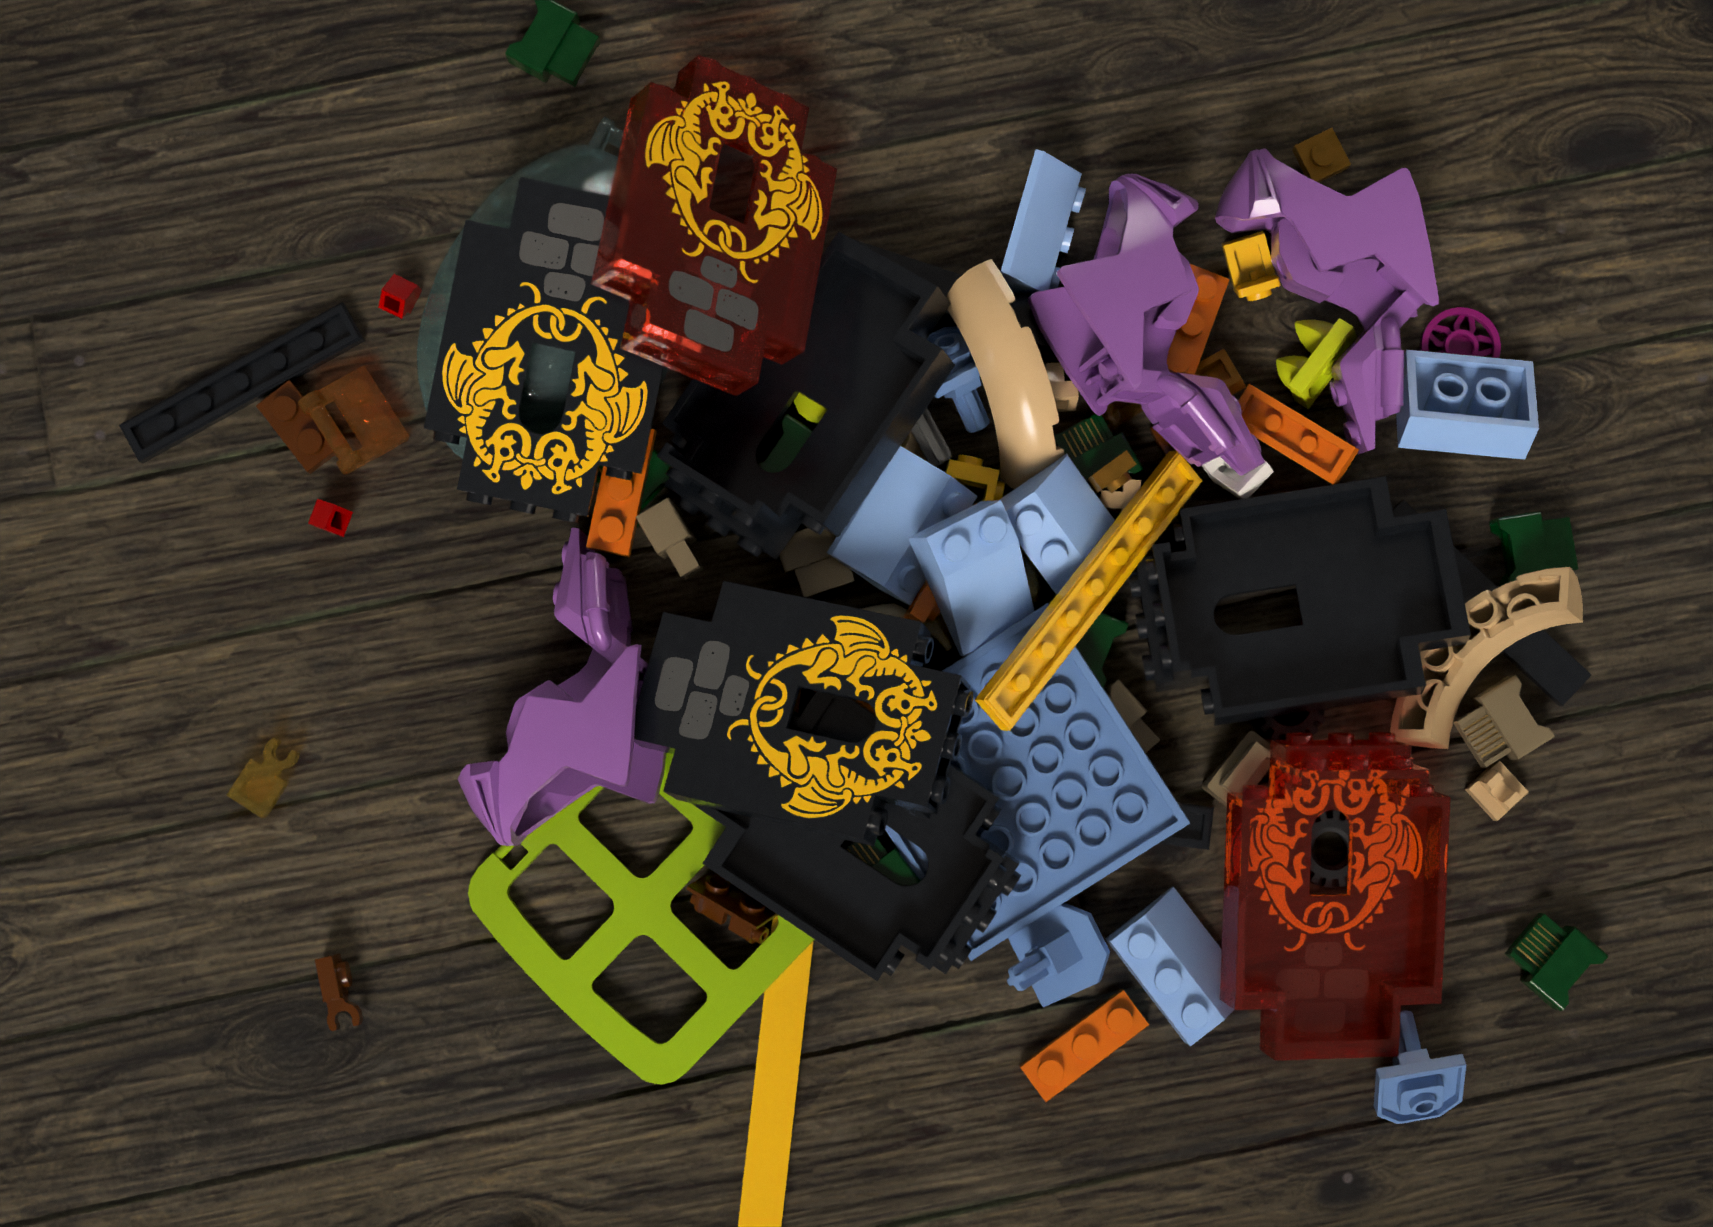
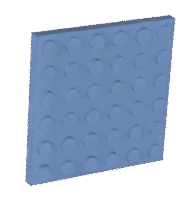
M1048 603L942 670L943 672L961 675L971 686L970 691H973L971 711L968 717L962 718L958 734L962 735L961 750L958 758L955 761L951 760V764L999 795V800L995 805L1002 809L988 831L980 827L977 833L1017 859L1019 865L1015 871L1021 874L1020 879L1010 894L1005 896L1000 892L991 907L997 913L986 930L982 933L976 929L967 942L968 945L973 947L968 955L970 961L1190 824V820L1076 646L1010 731L1001 730L975 701L979 693L1048 607ZM886 825V832L903 858L921 880L928 870L926 854L920 847Z

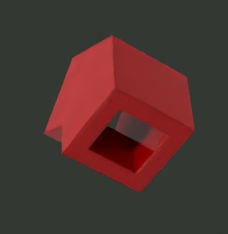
M393 274L381 290L378 308L402 319L407 312L411 314L422 289L417 284Z
M317 499L308 524L344 537L353 512ZM335 512H337V515H336V517H335V520H334V522H333V525L330 526V525H331V522H332V520H333V517H334V515H335Z

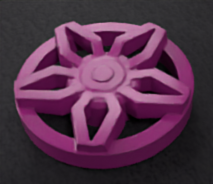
M1457 307L1445 310L1427 324L1421 335L1420 351L1429 352L1428 343L1430 341L1434 347L1442 348L1441 351H1438L1439 353L1481 357L1491 354L1492 358H1500L1501 342L1496 327L1489 318L1474 309ZM1458 316L1452 326L1453 332L1449 327L1437 325L1447 317ZM1465 316L1467 317L1468 330L1460 329ZM1475 320L1486 329L1490 337L1483 335L1475 337ZM1431 332L1442 333L1446 338L1443 342L1439 341ZM1478 342L1492 345V347L1479 351Z

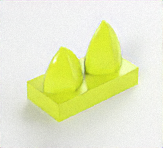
M1340 318L1335 324L1320 320L1296 321L1294 325L1298 338L1311 353V356L1307 358L1293 355L1276 359V368L1281 381L1290 389L1294 401L1307 409L1311 407L1333 378L1332 366L1334 362L1357 338L1354 327Z

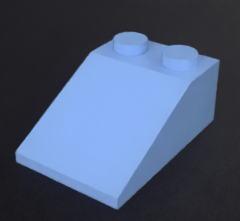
M1001 500L981 501L908 538L960 656H965L978 649L1034 612L1019 540Z

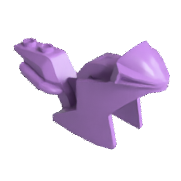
M1265 148L1250 151L1221 196L1215 215L1216 223L1230 233L1266 229L1271 233V262L1282 286L1286 290L1318 303L1324 300L1348 309L1358 317L1364 331L1334 362L1332 366L1334 381L1330 382V390L1335 404L1338 407L1343 406L1347 422L1343 423L1347 442L1359 449L1358 455L1375 449V421L1401 412V406H1403L1404 350H1401L1399 329L1410 317L1418 316L1417 309L1425 303L1430 306L1439 304L1431 248L1420 197L1411 173L1407 168H1401L1352 196H1345L1275 159Z
M1124 174L1110 184L1109 205L1094 259L1061 267L1057 271V276L1064 287L1034 292L1028 298V303L1038 328L1070 380L1095 414L1098 416L1104 414L1108 405L1114 401L1141 404L1142 410L1153 424L1152 428L1191 465L1195 464L1197 467H1200L1215 458L1221 457L1232 469L1242 476L1262 465L1265 461L1261 455V446L1257 438L1250 433L1242 417V409L1238 400L1231 395L1227 385L1221 379L1179 372L1170 373L1167 366V355L1176 330L1187 322L1199 292V287L1189 261L1176 247L1173 239V228L1198 210V202L1196 199L1168 184L1153 181L1138 174Z
M571 528L569 541H566L563 546L562 563L564 566L561 580L556 583L554 588L553 602L555 605L554 615L557 620L593 648L589 660L578 673L561 684L556 685L548 680L520 697L514 704L506 729L508 752L500 761L467 764L458 778L472 811L492 834L497 843L503 846L520 845L527 835L597 786H602L649 804L655 803L658 799L664 776L666 752L644 748L634 742L636 704L648 663L640 657L642 645L635 644L631 646L630 633L633 631L626 578L619 569L609 568V563L606 562L604 556L586 547L588 536L579 528Z

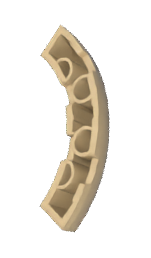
M989 259L970 268L955 281L947 294V299L951 303L947 310L970 350L986 391L998 440L1000 478L1009 487L1016 489L1057 461L1065 453L1064 449L1056 447L1052 426L1059 422V415L1040 351L1029 327H1020L1014 309L1010 305L1015 301V296L993 260Z
M1551 568L1526 573L1516 577L1517 580L1493 591L1485 590L1466 602L1465 608L1471 636L1464 645L1420 651L1426 687L1420 695L1397 698L1392 715L1389 738L1413 746L1448 749L1453 721L1461 700L1477 675L1493 658L1513 643L1532 633L1564 624L1583 623L1581 589L1578 578L1572 568Z

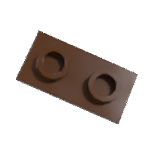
M714 871L691 883L686 889L693 893L690 903L694 905L696 912L702 913L720 925L726 922L729 914L731 920L728 929L751 944L755 942L762 944L766 940L769 929L765 927V924L778 916V914Z

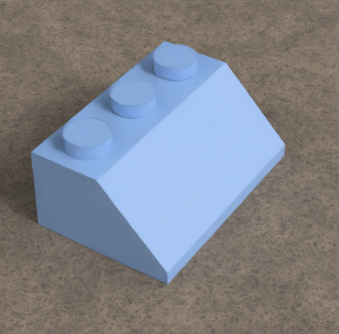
M1035 149L1000 271L1012 292L1030 297L1034 292L1058 288L1060 279L1057 276V271L1060 268L1055 267L1060 251L1068 253L1074 233V228L1067 227L1071 211L1079 213L1086 188L1078 186L1082 173L1038 149Z
M1406 349L1404 354L1403 406H1401V412L1396 413L1398 448L1525 460L1539 430L1533 361Z
M900 446L840 536L835 538L827 553L880 591L911 605L926 578L908 538L971 507L977 495L949 474Z
M1067 453L1000 499L1017 535L1019 545L1056 595L1115 521Z
M1171 887L1105 938L1181 1039L1190 1047L1223 1022L1252 991V988L1174 887Z

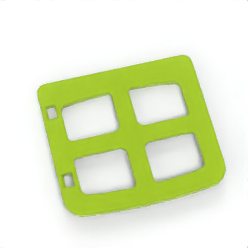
M666 753L664 776L659 794L691 821L693 829L686 839L651 875L645 878L635 876L580 822L579 814L604 789L602 786H597L527 835L521 842V845L528 853L513 869L502 859L514 846L501 845L478 867L470 879L468 889L470 906L473 912L500 945L551 1000L596 1042L638 1077L646 1082L660 1085L675 1082L685 1075L815 940L778 915V926L775 931L738 969L733 970L728 968L675 916L671 908L672 900L705 866L702 864L726 827L693 804L676 800L663 792L674 755ZM550 844L557 845L614 903V911L608 920L567 960L562 959L532 926L509 894L512 883ZM640 935L652 938L707 994L705 1004L666 1043L655 1042L630 1023L593 990L595 979Z

